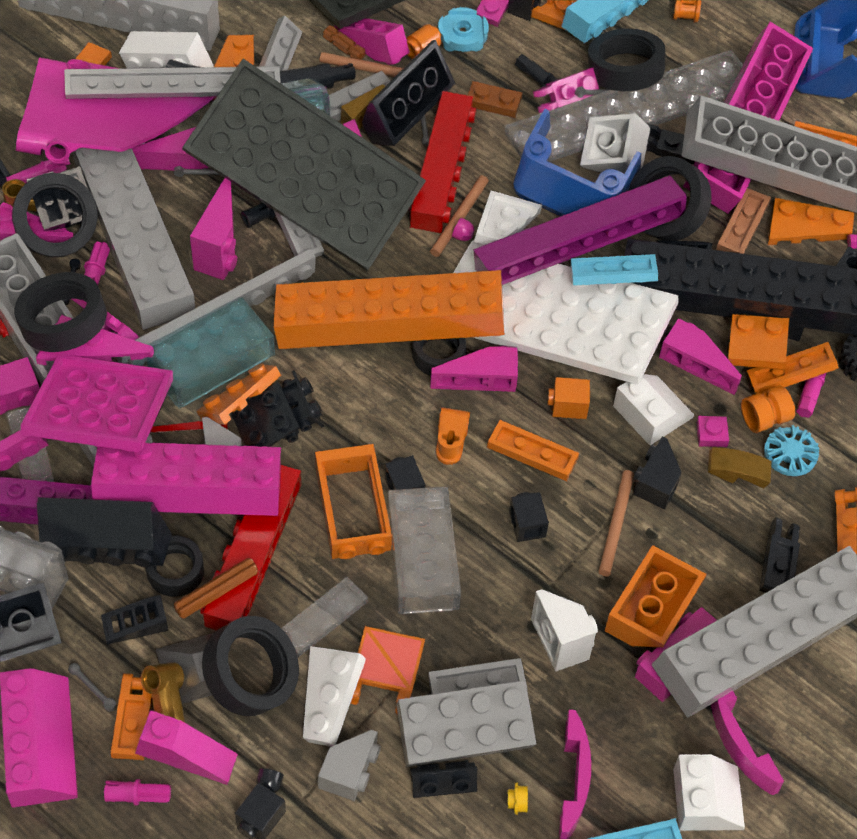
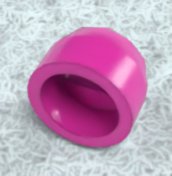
M460 218L454 228L452 237L459 241H469L473 238L475 228L470 221Z

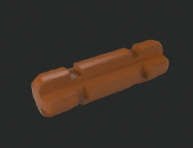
M329 25L324 29L323 37L330 43L333 42V45L345 54L359 60L365 57L366 50L359 44L355 45L356 42L344 33H338L339 30Z

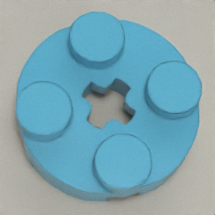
M460 7L449 10L448 15L440 18L438 30L441 33V41L446 50L462 52L480 51L488 38L489 25L484 16L482 19L477 15L476 10ZM463 27L466 31H460V28Z

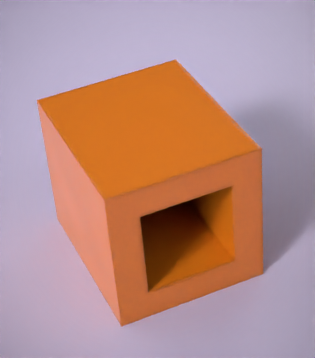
M556 377L554 388L548 389L547 405L553 406L552 417L587 419L590 404V380Z

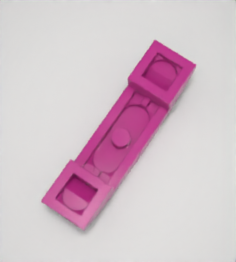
M732 691L711 704L719 736L729 755L742 772L761 789L771 795H775L779 792L784 780L769 753L758 758L756 757L731 712L737 700L735 693Z
M569 710L564 745V752L577 753L574 801L563 800L560 812L559 839H569L576 829L586 803L591 780L589 741L576 710Z

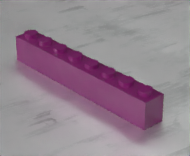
M671 176L664 177L473 249L476 272L501 270L502 285L679 218L686 210V194Z

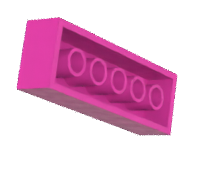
M145 443L141 453L97 447L91 481L92 500L153 502L158 512L278 516L281 447Z

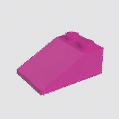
M226 178L222 181L190 235L194 270L221 280L225 279L229 271L232 272L237 263V256H235L236 239H234L231 181Z

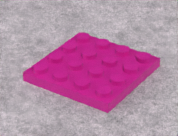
M58 354L21 423V435L141 453L173 381V371Z

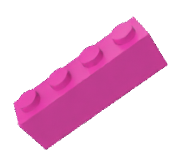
M33 668L1 672L0 688L6 793L12 808L78 798L69 678Z

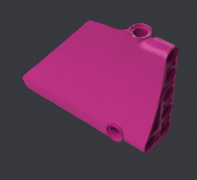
M39 57L27 106L18 130L16 151L41 156L44 149L47 159L56 164L66 162L70 153L79 148L118 152L126 151L178 125L216 96L66 99L64 69L120 68L88 63L78 59L62 62ZM54 144H60L65 149H59Z

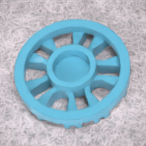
M792 425L786 428L778 427V429L770 433L765 442L764 455L766 459L772 461L771 467L774 470L788 476H801L810 472L815 467L819 457L818 443L811 437V433H808L806 429L802 431L799 429L800 427ZM785 434H791L792 437L788 438ZM796 435L801 437L799 441L795 439ZM806 440L810 445H804L802 442ZM770 443L777 445L779 448L769 449ZM778 454L780 455V456L777 457V458H774V459L772 458L773 456H776V455H778ZM802 458H806L812 462L809 465H807L802 460ZM782 461H785L787 463H790L789 469L780 466L779 464ZM795 463H798L800 469H796Z

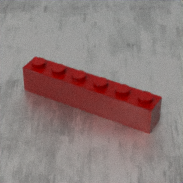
M442 91L420 174L426 182L413 201L410 228L442 233L444 223L449 224L452 208L448 206L449 202H455L457 187H454V183L460 182L462 167L459 166V163L465 162L467 147H464V143L470 142L472 127H469V123H474L477 108L472 107L473 96Z
M281 465L278 516L244 515L242 520H237L233 531L234 541L232 545L226 546L222 562H224L221 571L216 570L213 579L247 558H251L258 568V573L200 609V614H203L205 627L218 630L238 618L249 616L302 486L301 470Z

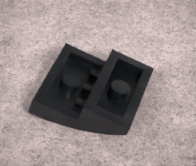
M80 166L60 172L76 178L87 187ZM50 188L40 191L33 197L44 231L81 224V207L75 197L69 192Z

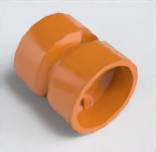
M781 385L764 391L763 395L757 393L746 397L741 402V411L745 423L754 433L773 427V424H783L791 421L795 417V406L788 390Z

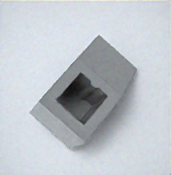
M370 730L330 747L318 775V788L355 801L358 791L364 792L368 784L370 774L366 773L370 762L375 764L381 750V745L377 744L378 732Z

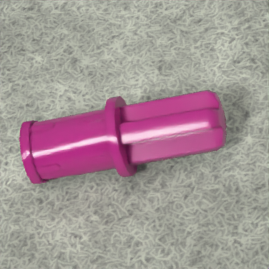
M96 242L94 244L89 261L84 264V275L93 279L97 285L101 275H104L106 272L105 263L110 251L108 244L105 242Z
M136 779L135 782L107 780L104 788L105 802H131L134 806H138L139 802L166 803L171 798L170 785L142 784L140 779Z

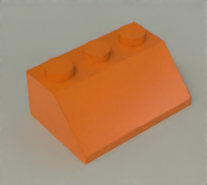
M652 545L611 610L605 632L631 646L663 648L707 574Z

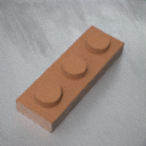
M747 188L726 226L716 250L745 254L770 203L771 197Z

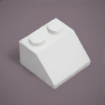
M636 113L590 117L580 165L583 168L601 173L608 169H615L625 174L636 151L642 153V168L650 127Z
M644 374L639 385L625 382L617 387L613 407L649 445L657 442L662 436H666L694 417V414L656 375Z
M542 589L536 591L531 621L555 672L589 660L592 647H594L595 635L598 632L593 616L587 615L583 605Z
M711 754L679 755L673 769L679 830H744L738 766Z

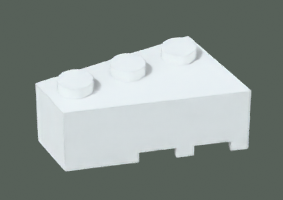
M131 31L119 52L127 69L165 68L170 59L200 67H214L198 32Z

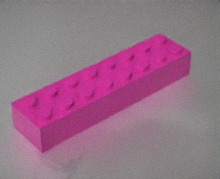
M769 22L756 38L724 103L779 121L813 48L774 23ZM695 161L693 165L703 172L710 184L711 204L728 214L742 199L751 179ZM685 180L683 187L690 190L689 184Z

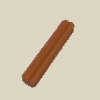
M247 558L174 603L176 613L180 618L188 617L258 573L256 564L251 558Z

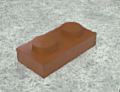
M475 81L472 82L468 96H473L472 107L516 118L522 100V92Z

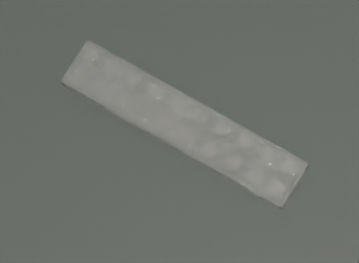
M729 50L666 71L656 84L648 88L636 91L609 90L550 110L551 128L546 138L551 143L552 152L548 162L583 151L590 117L636 113L646 124L659 125L687 115V111L701 95L725 102L743 66L734 52ZM541 114L505 125V134L520 158L525 144Z

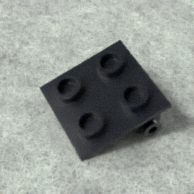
M278 381L265 389L261 394L247 400L248 405L241 411L231 412L245 446L270 447L281 439L287 440L289 443L298 440V429L300 426Z

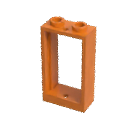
M374 444L315 452V468L332 559H351L356 555H379L385 551H390L392 534ZM368 470L380 534L338 540L326 476Z

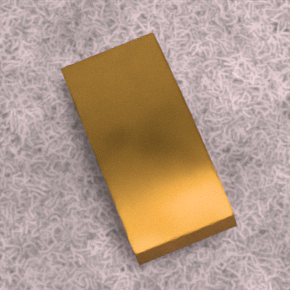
M712 447L709 450L708 473L732 484L738 478H741L764 489L771 482L772 461L745 451Z

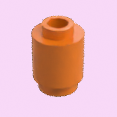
M426 24L409 35L406 41L410 53L407 55L414 59L432 40H436L438 46H440V31L435 26Z

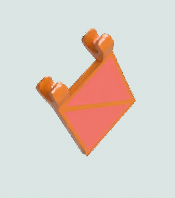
M365 626L358 653L364 656L366 661L350 704L357 705L359 703L362 685L399 692L396 703L399 699L411 698L425 639Z

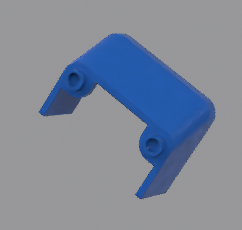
M827 0L804 13L796 23L795 37L811 46L813 50L794 89L803 94L844 99L857 92V58L852 54L843 59L844 45L857 38V0Z
M544 109L525 144L514 178V190L519 197L541 204L542 208L559 216H564L629 190L634 176L641 169L642 153L636 151L625 174L615 169H608L599 175L595 183L548 162L552 152L551 143L546 138L551 128L550 111Z

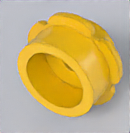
M518 782L515 783L514 789H508V809H514L515 815H518V812H528V786H518Z

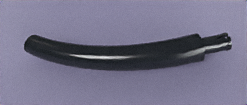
M170 59L165 68H200V66ZM324 63L280 71V83L296 94L331 89L335 82L354 80L356 77L355 67H353L352 63L335 67Z

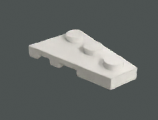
M490 191L474 242L487 245L522 231L540 214L542 205Z
M310 646L303 738L308 742L331 747L336 745L366 658L360 653Z

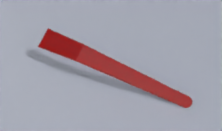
M196 421L153 426L150 433L203 430V422ZM226 423L225 425L220 424L228 430V423Z

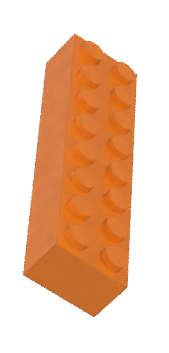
M501 270L276 284L274 331L278 348L290 349L505 335Z

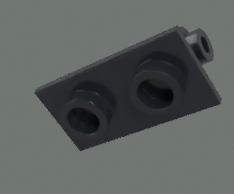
M293 370L292 374L295 379L285 380L282 383V390L290 407L299 404L292 409L300 426L299 429L302 432L309 431L314 423L323 428L324 424L320 417L323 415V411L319 403L313 400L311 396L314 390L307 377L301 378Z
M468 760L445 763L444 770H440L439 764H418L416 768L410 769L411 781L413 782V798L477 792V766H475V762L469 763Z

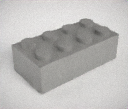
M526 680L399 699L396 703L406 767L527 749L537 745Z

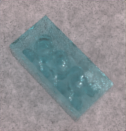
M240 298L153 346L154 355L152 358L147 357L148 367L173 371V381L167 394L178 409L274 356V335L247 302Z

